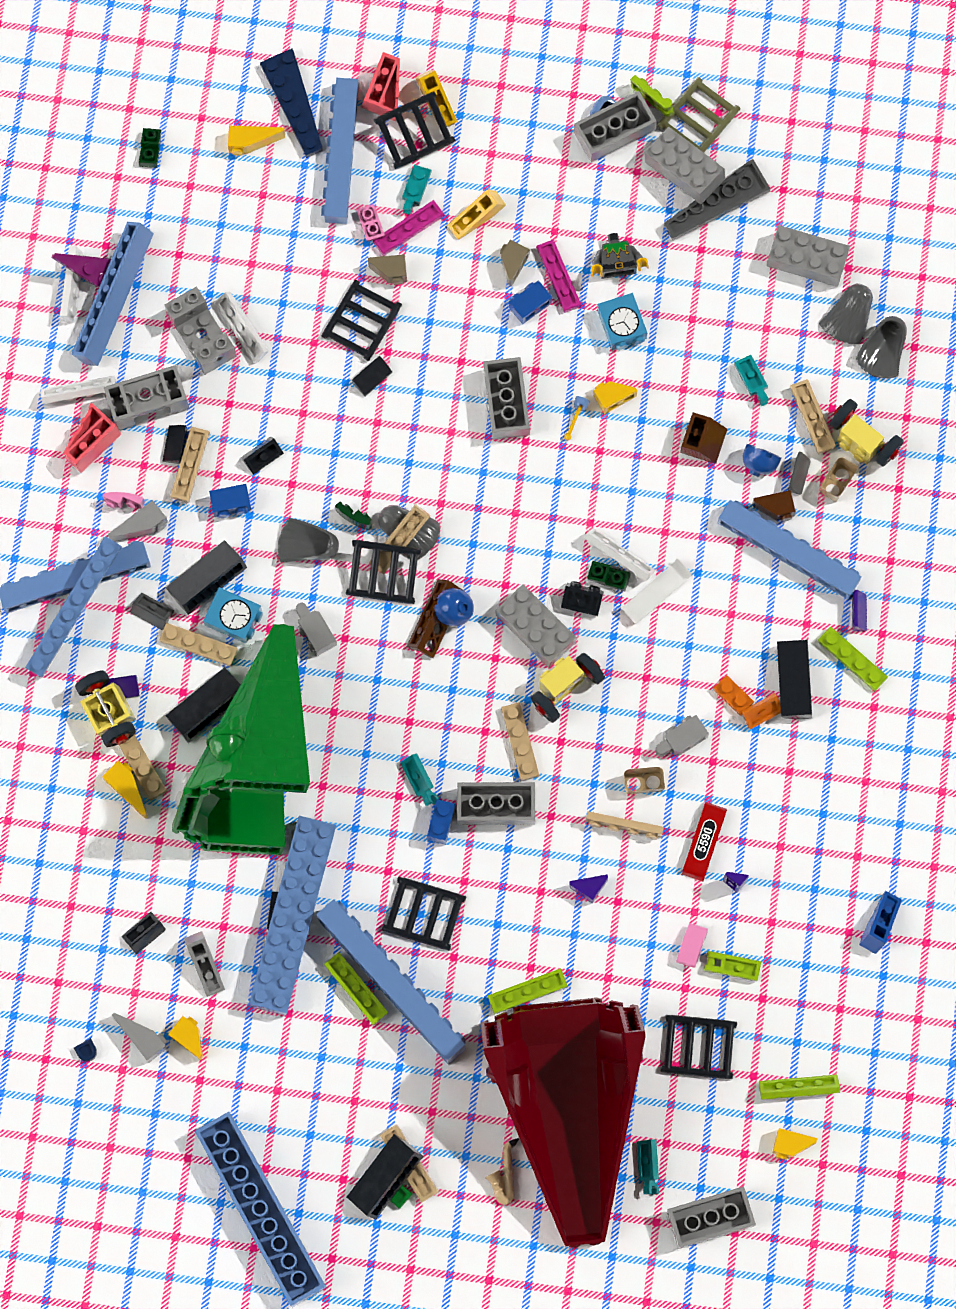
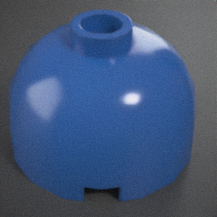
M746 444L742 455L745 467L750 469L749 473L760 477L761 474H772L781 461V457L756 448V446Z
M449 588L438 595L435 612L441 623L456 627L470 620L474 612V604L467 592L461 589Z

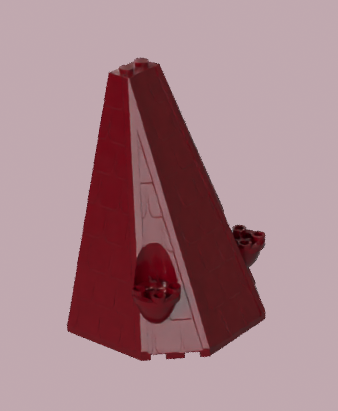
M597 997L516 1006L513 1008V1013L507 1015V1012H503L494 1016L495 1021L488 1022L487 1020L480 1022L484 1055L489 1064V1067L486 1068V1076L491 1079L492 1083H496L565 1247L577 1248L584 1244L599 1245L606 1240L636 1089L635 1086L641 1066L640 1062L643 1060L642 1052L646 1035L639 1006L632 1004L630 1007H623V1002L613 1000L606 1004L602 1003V998Z

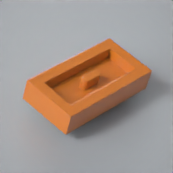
M727 675L713 688L740 716L742 715V710L754 703Z
M775 693L741 711L748 728L752 729L781 713L780 701Z

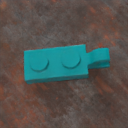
M414 164L402 195V200H405L403 213L410 215L414 204L420 205L432 173L431 169Z
M750 354L735 361L734 366L750 396L756 394L761 406L768 404L769 398L764 391L768 389V385L752 355Z
M412 754L400 764L416 796H422L426 807L430 804L434 805L436 800L439 799L431 791L434 786L418 754Z
M657 1140L637 1141L639 1181H644L643 1193L644 1195L659 1194V1187L655 1180L659 1179Z

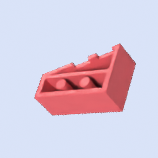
M385 52L382 53L361 108L378 115L398 108L400 58Z
M90 403L86 416L82 418L81 425L77 432L73 434L63 452L68 462L80 473L121 435L117 425L93 403Z

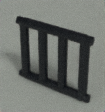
M435 91L373 119L374 123L379 126L392 155L394 169L403 167L456 142L454 136L450 135L435 100ZM426 102H429L444 137L443 140L435 144L418 107ZM411 109L428 146L417 151L402 116V113ZM394 117L411 155L402 159L385 121Z
M354 280L325 327L321 337L324 339L330 338L364 356L363 358L366 361H370L400 311L402 303H394L359 285L360 282L358 280ZM357 291L391 309L387 318L351 301L354 293ZM346 307L381 324L382 326L378 333L375 334L341 316ZM337 322L373 340L368 350L333 332L332 330Z
M352 540L354 551L350 583L345 594L355 597L415 604V598L413 597L418 556H420L422 550L412 547ZM361 548L373 550L368 591L357 589ZM380 551L392 552L387 593L375 592ZM399 553L411 555L406 596L394 594Z
M398 876L397 883L399 885L387 923L383 925L382 931L450 951V940L462 902L464 903L467 897ZM408 886L417 889L406 928L403 930L394 927L405 888ZM428 892L436 896L424 935H420L412 931L424 893ZM443 897L455 901L443 940L440 941L431 938Z
M665 1015V1020L668 1023L664 1066L662 1065L660 1069L661 1073L733 1079L731 1061L734 1028L738 1025L737 1021ZM675 1023L687 1024L683 1067L672 1066ZM695 1025L707 1026L703 1069L691 1068ZM715 1027L726 1028L723 1071L711 1070Z

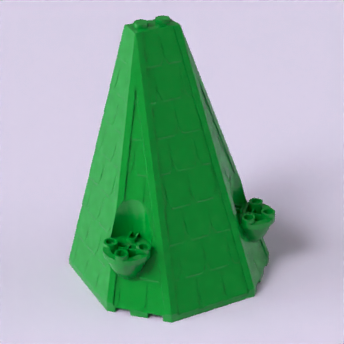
M287 624L273 625L218 727L213 728L212 732L207 736V747L183 789V794L172 823V832L175 834L183 833L185 840L192 844L198 842L200 849L204 851L265 855L283 854L285 848L284 792L307 793L310 785L294 626H288Z

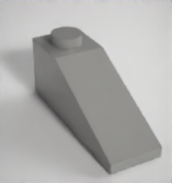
M152 500L111 531L108 537L117 542L154 534L156 531H162L167 526L168 520Z
M200 931L185 937L187 949L206 996L208 997L225 990L203 932Z
M115 1012L111 1014L148 1063L168 1049L165 1046L167 1040L161 1033L157 1035L153 1030Z

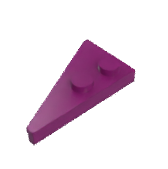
M54 253L51 256L52 259L98 289L111 261L109 258Z

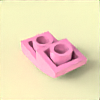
M374 204L356 209L367 242L385 236Z
M107 492L102 496L104 502H106L105 504L114 509L116 507L122 509L125 502L128 507L133 509L137 507L141 509L145 504L143 497L131 493Z
M689 923L676 963L693 968L696 967L708 928Z

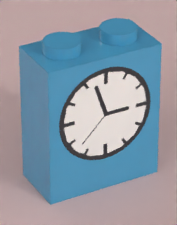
M633 292L597 304V312L611 350H622L627 345L633 343L635 345L641 344L647 339L648 333Z
M219 587L203 623L208 628L246 644L248 639H252L255 633L253 628L256 622L259 623L261 621L263 612H261V605Z

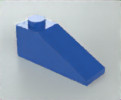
M886 890L884 891L863 932L859 943L860 946L877 954L886 944L902 899Z

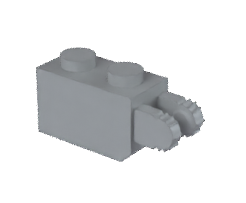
M298 602L296 612L300 619H298L299 626H297L300 635L302 637L306 636L309 641L306 644L310 652H315L319 656L337 646V641L321 613L315 610L310 612L305 603Z
M689 715L681 721V725L668 728L665 731L664 740L656 745V755L664 757V755L672 752L674 755L680 756L707 739L709 732L698 716L691 717Z

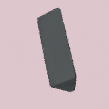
M800 451L797 454L788 487L791 493L801 495L811 463V460Z
M141 593L133 602L130 612L158 629L163 630L175 610Z

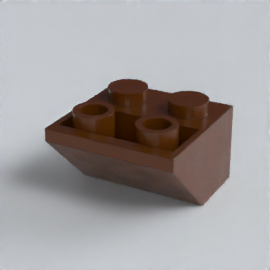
M692 412L680 453L716 464L728 429L711 417Z

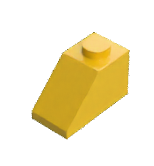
M611 381L607 383L602 382L593 390V397L605 415L637 397V389Z
M182 1016L168 1035L199 1060H202L203 1052L200 1029L197 1027L198 1022L190 1016L188 1018Z
M779 1128L772 1153L776 1154V1158L787 1160L788 1157L792 1158L815 1145L818 1138Z

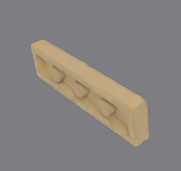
M806 379L790 385L817 454L835 449L836 445L809 380Z
M191 426L170 495L171 499L190 502L210 432L208 430Z
M415 503L384 544L406 547L429 519L430 514ZM380 551L378 571L383 575L390 567L392 552Z
M169 623L165 624L159 639L162 643L232 667L238 651L237 647Z
M520 702L501 707L520 781L539 777Z
M135 734L125 743L120 744V749L150 801L166 793L165 786Z
M587 811L586 822L589 823V826L596 828L606 826L608 830L619 832L620 829L626 830L628 834L636 836L639 833L645 834L650 839L662 838L663 826Z
M398 1124L380 1135L385 1145L393 1134L408 1142ZM420 1161L407 1180L421 1203L437 1194L439 1190Z

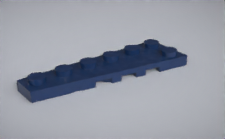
M293 48L260 62V66L305 157L308 158L323 151Z

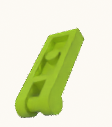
M634 75L630 79L631 88L635 92L640 91L642 97L659 112L667 117L673 114V104L670 98H663L661 93L655 88L652 89L644 78Z
M707 951L706 958L708 960L707 964L704 965L705 972L758 981L761 961ZM715 960H721L720 967L714 966Z

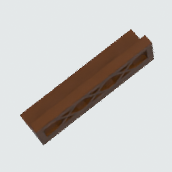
M437 580L406 647L414 651H420L429 658L434 659L448 629V625L441 623L436 616L435 605H437V597L446 589H461L449 580ZM439 623L440 631L435 634L434 626ZM429 640L432 641V648L430 652L425 649V646Z

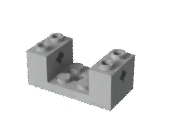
M197 286L164 304L169 319L204 375L237 357L234 345L226 332L223 333ZM204 330L207 332L206 337L198 338L196 336L197 332Z
M176 365L104 387L114 422L119 430L134 426V418L170 407L172 414L189 409ZM148 390L151 392V395L148 398H142L140 396L141 392Z

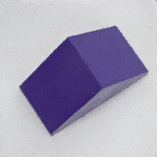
M608 874L569 881V887L593 904L608 882Z

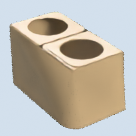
M843 457L838 458L823 480L820 493L837 502L844 491V487L846 488L857 471L858 466ZM839 469L848 471L849 478L846 481L837 480L836 472ZM830 484H835L839 488L838 495L834 496L826 491V487Z
M661 767L627 769L624 772L626 794L661 792L665 789L664 772ZM635 777L640 780L641 786L638 790L632 791L627 787V781L630 778ZM648 777H658L660 780L659 787L650 789L646 784Z

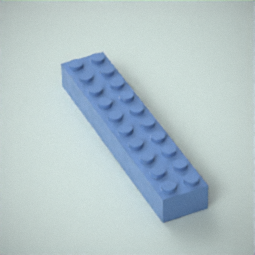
M298 816L249 1000V1007L283 1016L287 1015L336 829L334 824Z
M333 899L316 914L320 924L448 1065L466 1050L465 1038L459 1032L455 1033L452 1030L453 1025L446 1017L442 1019L439 1016V1010L432 1002L430 1004L426 1002V995L421 989L413 987L411 978L406 973L402 975L399 972L400 967L393 959L388 960L387 952L380 944L376 946L373 943V937L367 930L362 931L360 929V922L353 915L351 917L348 915L347 908L341 901L337 903Z
M228 1111L195 1130L199 1141L289 1305L293 1308L326 1289L327 1287L231 1113Z

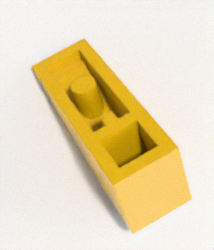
M429 70L416 76L415 79L423 96L435 91V100L446 125L449 126L458 122L436 71Z
M229 125L228 151L237 156L251 153L284 139L285 129L284 127Z
M487 189L447 226L455 237L460 240L493 218L506 206V203L497 191Z
M118 760L102 778L146 819L148 815L135 778L131 772L133 769L126 762L122 764Z

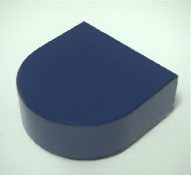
M91 1038L73 1047L77 1056L84 1062H90L97 1056V1048Z

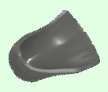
M859 283L848 287L838 302L819 322L822 329L836 340L849 344H860L866 331L873 301V294L869 287Z
M889 316L883 319L859 350L856 361L860 368L864 369L868 374L886 379L899 376L900 359L907 335L906 324L901 318Z
M398 505L384 507L378 516V523L382 531L390 536L410 510ZM429 517L406 546L422 550L418 560L424 557L436 544L441 529L440 524Z
M289 518L286 521L278 541V557L280 562L330 560L337 555L339 550V541L333 533L294 518Z

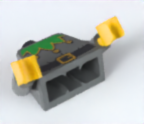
M610 233L607 235L608 243L602 244V249L597 251L592 261L591 277H594L596 273L600 274L601 279L636 274L637 267L638 271H641V267L649 269L648 260L643 258L634 246L629 245L628 241H619L618 233Z

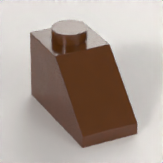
M791 490L753 498V507L776 521H789L795 516L796 510Z

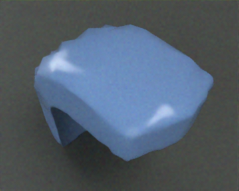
M608 95L601 96L594 103L590 115L600 111L602 106H610L616 103V101Z

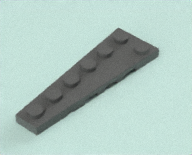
M751 159L734 171L731 176L725 178L702 204L696 200L693 201L688 207L664 222V227L673 241L770 192L771 188L754 159Z

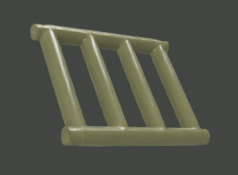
M697 77L672 106L673 114L669 117L664 116L657 124V128L666 130L670 127L704 153L741 108L738 105L733 106L702 83L703 80L700 77ZM697 88L729 111L724 119H721L691 96ZM685 102L718 125L712 133L680 110ZM674 115L706 138L701 146H698L668 123Z

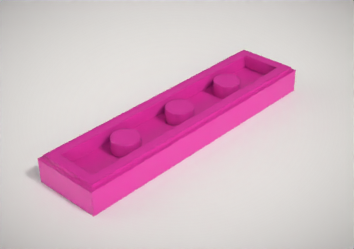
M432 200L385 231V236L373 240V243L380 253L385 256L443 218L444 213L437 203Z
M554 239L537 245L536 249L563 312L566 313L580 308L581 302Z

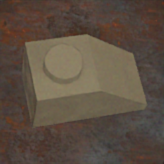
M510 239L507 244L502 246L500 254L508 285L512 287L530 256V249Z
M405 254L368 258V267L386 282L394 285L407 282Z

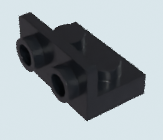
M577 581L567 582L561 608L598 616L604 591L594 585L585 587Z

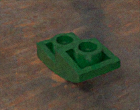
M143 128L140 142L139 167H158L161 129Z
M341 501L335 505V511L351 524L365 530L372 529V519L366 512L362 514L358 509L352 514L354 512L347 503L344 505Z
M592 561L587 579L625 592L631 573L612 568L608 564Z

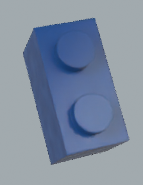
M539 280L535 283L531 282L522 293H516L510 298L509 309L523 325L552 304V296Z
M247 484L209 491L214 517L222 519L229 517L230 514L237 513V515H243L252 510Z
M439 799L436 800L427 833L428 841L446 845L456 804Z

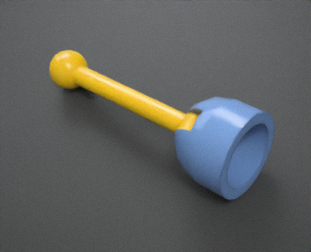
M576 396L574 400L576 413L568 433L564 435L565 440H571V433L580 411H585L589 406L590 401L588 399Z

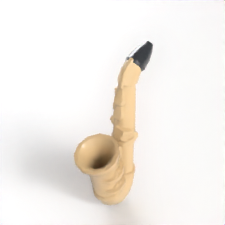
M519 1138L512 1139L504 1145V1153L502 1155V1164L504 1165L502 1168L503 1176H501L500 1170L485 1177L492 1185L495 1198L502 1205L510 1204L514 1199L511 1149L516 1146Z

